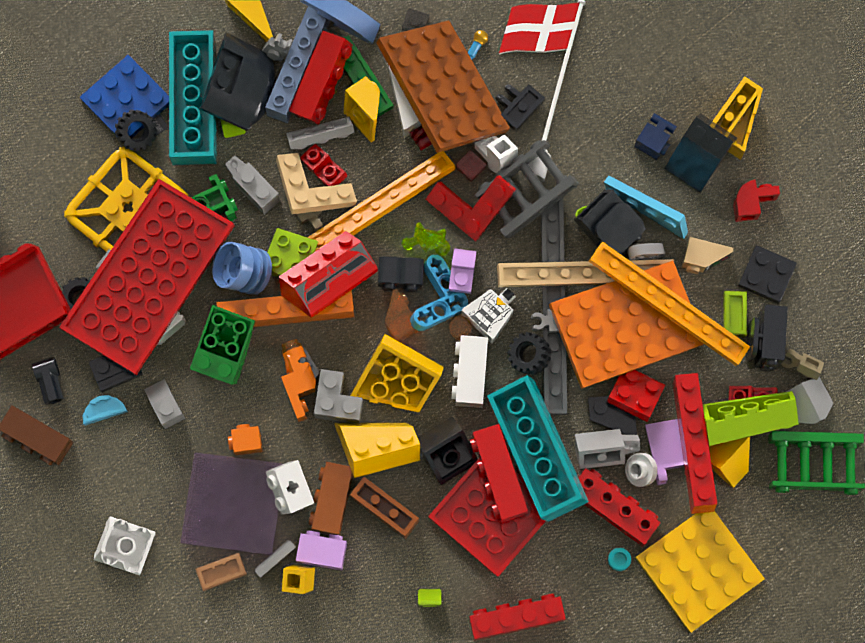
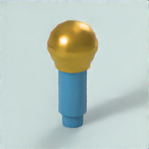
M479 30L474 34V42L468 51L471 60L475 58L480 47L488 41V34L483 30Z

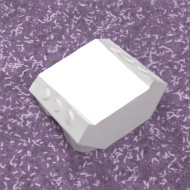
M109 517L94 554V560L140 575L155 532L128 523L122 519Z

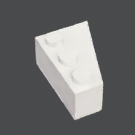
M389 67V76L403 136L406 138L411 131L422 125Z

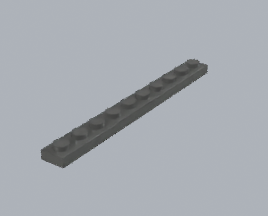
M563 198L541 214L542 262H565ZM542 286V313L544 316H546L547 309H550V303L565 298V286ZM543 327V339L550 345L548 348L551 349V354L548 355L551 357V360L546 362L548 364L547 368L543 367L544 402L550 415H567L566 348L560 333H548L547 327Z

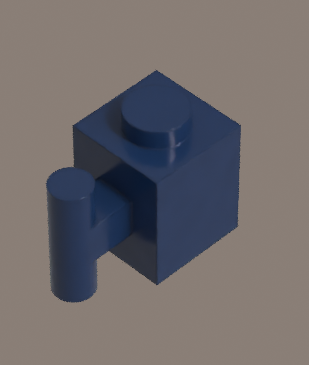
M654 113L650 121L657 126L655 127L647 123L637 138L634 147L657 160L660 154L663 156L666 154L671 145L668 143L670 135L664 131L667 130L673 134L677 126Z

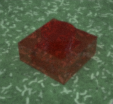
M470 150L455 165V168L472 182L486 168L487 164Z

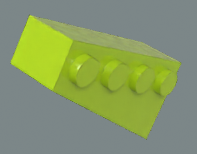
M793 391L702 404L709 446L799 425L796 399Z

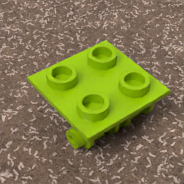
M277 228L267 252L271 257V275L276 277L282 275L314 253L318 241Z

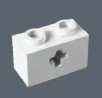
M298 460L287 462L266 471L267 484L273 490L276 498L275 505L281 511V514H290L314 503Z

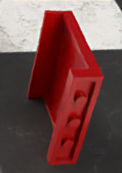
M31 243L23 244L17 248V252L0 258L1 360L60 325L71 310L40 248Z

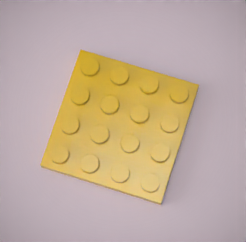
M715 511L696 513L635 557L689 633H692L765 579Z

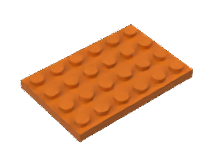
M673 260L644 270L690 303ZM617 281L606 283L549 304L581 389L705 345Z

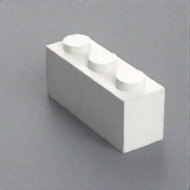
M461 335V341L456 342L455 355H459V364H454L453 377H458L457 386H452L451 398L456 399L455 406L483 407L488 337Z

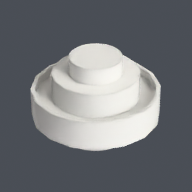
M636 453L630 456L625 466L627 479L637 487L652 484L657 476V464L653 457L647 453Z

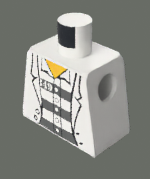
M508 288L499 296L490 289L464 307L461 315L484 337H488V341L493 344L513 315V309L509 304L516 296Z

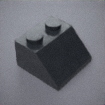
M453 417L418 437L420 453L440 485L472 467L478 460L463 429Z

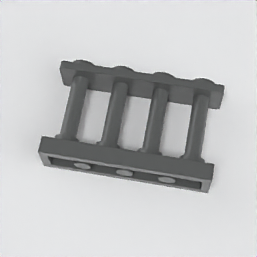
M539 140L532 144L528 153L517 156L509 168H503L495 174V177L500 175L516 188L512 196L522 208V213L517 217H511L504 206L498 213L504 221V227L500 231L507 238H512L579 185L574 176L569 175L567 177V175L561 173L546 152L551 145L545 140ZM537 157L541 159L556 179V186L551 190L543 186L528 165ZM520 170L539 194V199L533 204L528 203L511 180V177ZM493 180L490 183L488 181L483 183L478 188V192L475 194L477 199L481 198Z

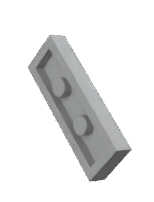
M349 116L286 133L290 149L299 150L306 148L307 145L326 143L333 138H345L355 132Z

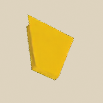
M750 436L709 446L712 470L732 488L749 471Z

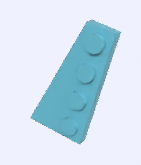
M608 175L604 181L606 189L614 190L624 203L629 204L631 208L639 211L680 238H685L688 229L684 214Z

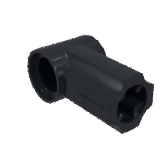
M55 357L32 363L33 373L36 381L39 382L44 403L46 405L56 404L64 400L58 377L60 376V371Z

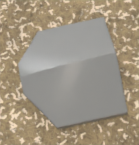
M820 377L817 380L811 379L786 391H793L799 423L815 424L825 419L833 405V401Z

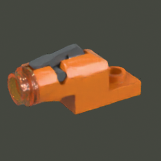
M294 339L281 345L286 373H289L281 378L297 420L301 422L307 419L305 413L309 412L305 400H300L299 398L316 392V378L319 375V370L306 349L303 348V345L299 343L298 339Z

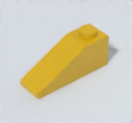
M225 0L226 5L265 42L271 37L273 38L260 0Z

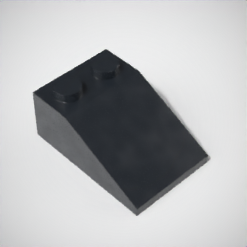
M700 113L689 126L664 169L701 193L737 140V137Z

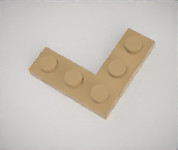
M299 153L277 155L276 162L292 215L356 206L357 200L351 183L309 189Z

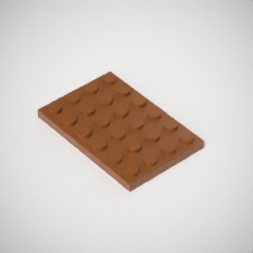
M449 20L380 37L376 43L437 153L507 133L510 129Z

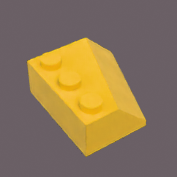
M384 334L350 396L360 397L372 403L378 404L380 402L392 405L395 408L420 412L441 377L444 367Z
M334 423L354 478L420 461L419 440L413 426L407 423Z

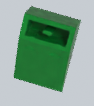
M212 305L190 369L231 385L236 384L245 362L255 320Z

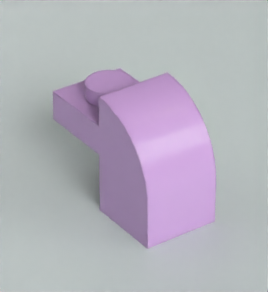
M454 248L449 291L471 294L476 251Z

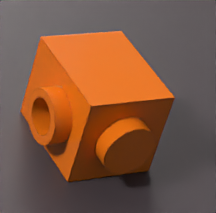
M250 424L237 425L236 429L231 430L232 436L228 437L229 449L233 450L236 456L263 452L259 426L250 427Z

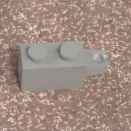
M234 156L225 164L232 175L234 184L263 215L280 202L278 192L249 162L245 164Z
M620 429L575 434V450L579 468L585 469L625 464V454L640 451L639 436L622 435Z

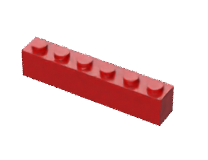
M698 373L675 375L672 386L691 514L714 512L717 506V497Z

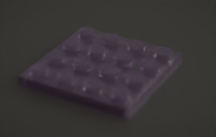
M195 452L180 543L272 555L279 510L275 505L276 498L273 490L267 484L266 471L283 464Z

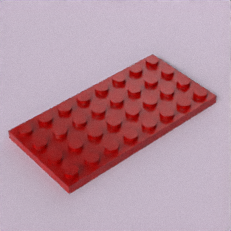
M158 179L59 328L137 375L215 257L217 251L227 239L235 226L234 223Z

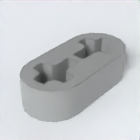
M644 243L627 248L629 260H653L665 256L662 243Z

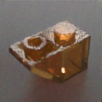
M395 289L392 292L385 326L393 339L402 342L419 331L411 326L410 318L414 312L411 313L407 306L410 304L408 298L404 293L400 294Z

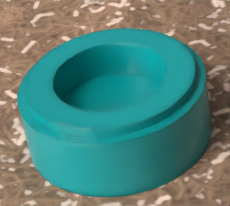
M615 548L608 555V564L615 571H624L631 564V555L624 548Z

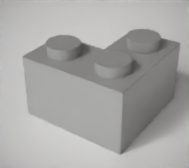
M321 369L314 409L316 419L360 423L363 398L342 395L345 379L343 372Z

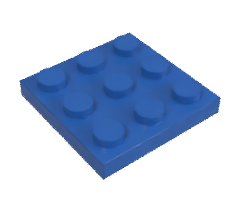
M129 55L80 96L81 101L114 135L116 131L115 123L118 124L117 119L122 117L124 112L140 110L154 119L169 106V95ZM135 121L128 127L127 132L131 139L144 128L141 122Z

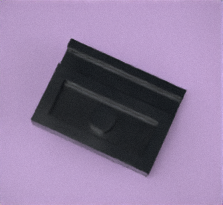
M105 356L89 361L91 370L102 393L143 375L141 369L135 375Z

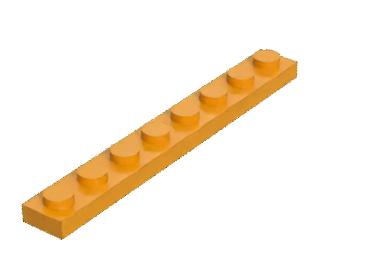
M444 151L435 154L307 238L318 241L315 250L317 251L345 231L354 236L456 169L454 163Z
M604 242L598 246L588 262L733 365H739L749 350L750 346Z

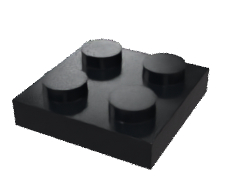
M756 245L738 286L779 304L797 262Z

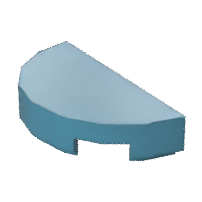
M109 395L98 396L91 400L83 413V424L88 425L128 411L125 405L117 398Z

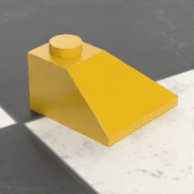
M365 76L345 90L343 113L347 117L350 116L352 123L372 143L375 141L380 89L375 82H371Z

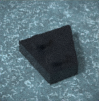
M609 396L590 397L587 399L590 422L605 426L609 430L620 429L621 433L625 435H637L635 416L606 402Z

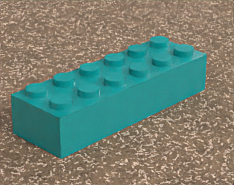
M213 30L169 32V158L172 165L217 164L216 117L200 110L216 61V39Z
M526 375L487 395L540 518L549 522L588 503V498L535 380Z

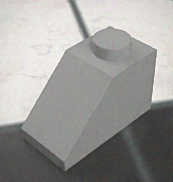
M165 379L144 389L159 421L165 429L185 419Z

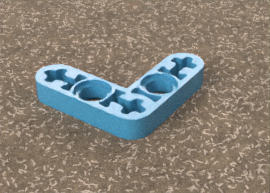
M435 254L427 258L423 269L441 299L418 308L410 318L411 326L418 331H424L461 314L462 309L468 305V299L464 293L452 292L441 286V280H446L450 283L451 270L444 259ZM431 264L437 265L438 268H436V267H433V268H432ZM454 301H455V302H460V304H461L460 306H459L458 304H456V305L452 306L451 309H450V305H451ZM434 307L442 308L444 316L437 315ZM429 315L424 322L417 319L418 317L423 318Z

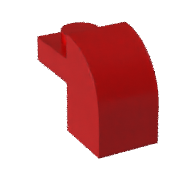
M756 180L745 183L734 200L735 222L757 220L761 214L759 202L777 200L780 195L779 186L763 184L757 188Z

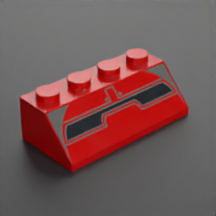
M345 231L279 276L281 296L312 318L378 272V267L363 243Z

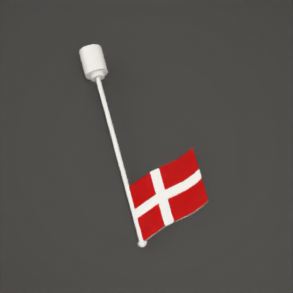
M584 0L563 5L526 4L511 8L499 54L509 52L547 53L566 50L542 141L547 140L582 7L586 4ZM537 157L528 165L540 182H544L548 169L541 159Z

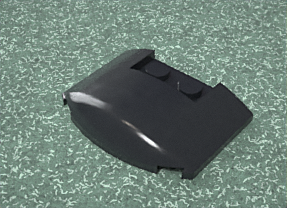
M226 32L200 110L248 131L266 112L265 107L275 85V66L273 60L261 49Z

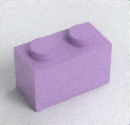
M307 531L306 534L301 533L296 562L342 571L347 542L339 535L329 534V538L320 537V533L315 531Z

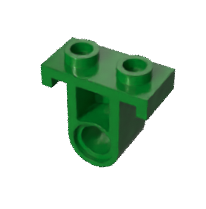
M217 174L209 177L212 188L193 196L192 199L219 215L225 213L229 221L237 219L235 211L238 208L234 199H228L226 195L229 189L225 180H219Z

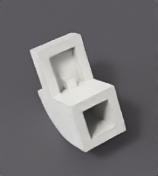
M505 135L500 138L493 136L475 142V149L488 162V168L495 173L512 165V161L518 156V148Z

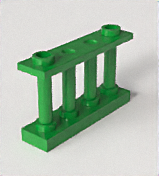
M772 431L768 435V444H775V447H777L778 481H772L769 484V489H775L776 493H788L789 489L844 491L845 495H857L858 491L865 488V484L855 483V449L864 443V434ZM789 444L798 445V448H800V482L787 481L786 448L789 447ZM811 445H820V448L823 449V482H810L809 448H812ZM834 446H843V449L846 450V483H833L832 449H834Z

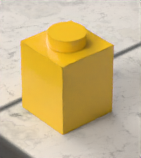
M293 564L283 568L282 591L297 594L313 591L315 567Z

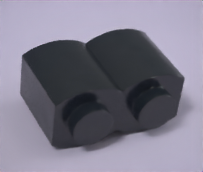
M391 256L379 257L378 287H382L384 291H395V288H403L406 292H417L418 289H422L424 259Z

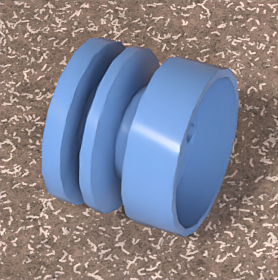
M226 242L215 255L212 268L213 279L217 286L224 289L237 290L250 295L259 294L265 289L270 280L272 263L271 257L263 249L236 242Z

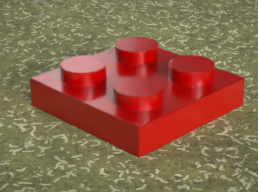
M633 370L619 376L606 402L648 422L665 384L637 370Z

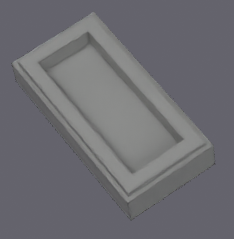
M287 540L259 564L254 571L261 578L296 547L290 540Z

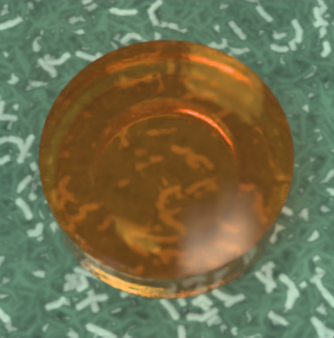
M458 316L452 319L449 325L452 337L461 340V335L469 336L471 334L472 325L466 317Z

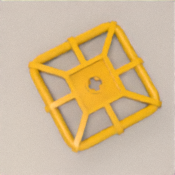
M124 146L119 147V150H116L100 169L88 178L87 184L64 211V217L67 218L72 226L92 240L94 246L100 247L107 252L113 248L106 241L116 228L122 232L125 230L147 197L146 193L158 179L185 195H189L166 177L160 168L153 167L137 153L126 149ZM121 158L122 181L112 192L100 181ZM127 158L150 174V177L141 188H138L129 181ZM95 187L108 196L99 208L76 210ZM132 203L133 211L123 212V206ZM101 215L110 224L98 235L78 218Z

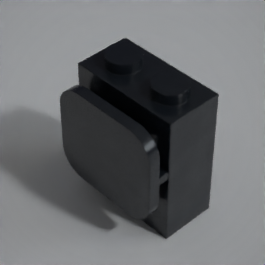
M604 189L574 219L597 247L604 242L622 256L626 254V249L631 244L641 239L642 233L646 230L642 219L631 206L624 203L615 191L610 189Z
M765 304L757 317H754L749 323L747 345L750 348L746 353V361L752 362L755 358L754 367H760L761 371L772 372L785 360L788 307Z

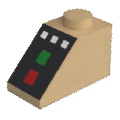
M690 237L686 245L681 268H685L687 272L692 274L704 273L728 259L733 252V248Z

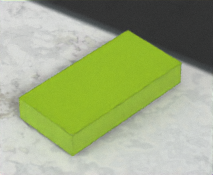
M724 291L723 327L736 337L747 336V292Z

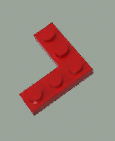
M498 175L472 208L440 181L425 200L474 241H477L515 192L516 188Z

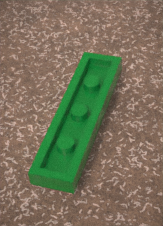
M348 35L344 38L353 44L352 53L349 59L346 60L343 69L353 85L365 76L371 82L377 84L380 89L377 117L393 109L394 105Z

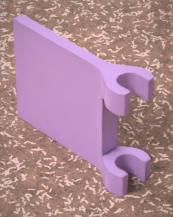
M677 419L645 425L651 455L657 464V485L666 484V481H668L666 470L684 467Z

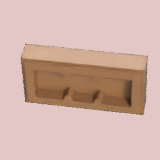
M240 553L195 569L203 591L247 575Z

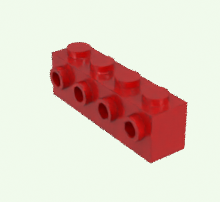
M322 31L289 112L317 125L320 124L326 115V107L329 100L334 96L337 81L343 75L345 62L351 56L353 44L343 37Z
M496 424L473 432V439H470L473 453L478 452L480 460L477 461L480 474L485 473L487 482L484 483L487 495H492L495 504L491 505L495 518L499 517L500 521L504 522L526 515L528 509L500 425Z
M585 468L579 476L580 483L589 501L584 505L643 547L661 523L657 520L658 516L649 509L644 511L638 506L640 503L633 497L628 496L626 498L620 493L621 489L615 484L604 482L601 479L602 475L596 470L591 469L589 471Z
M554 594L541 596V601L532 602V598L518 601L519 605L510 607L509 603L495 606L496 610L487 612L486 608L475 610L473 615L469 616L473 640L476 641L563 622L566 618L561 596L555 597Z

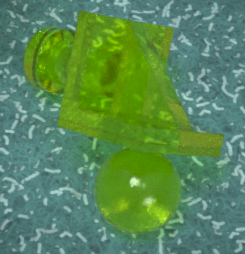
M420 222L416 224L414 237H406L402 239L401 243L406 251H410L413 249V246L420 244L425 253L434 249L440 256L447 255L451 250L450 243L445 240L446 230L444 228L436 232L424 229Z

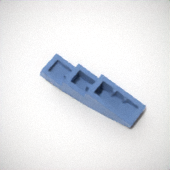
M300 0V2L317 10V14L335 22L334 26L373 44L381 24L346 0Z

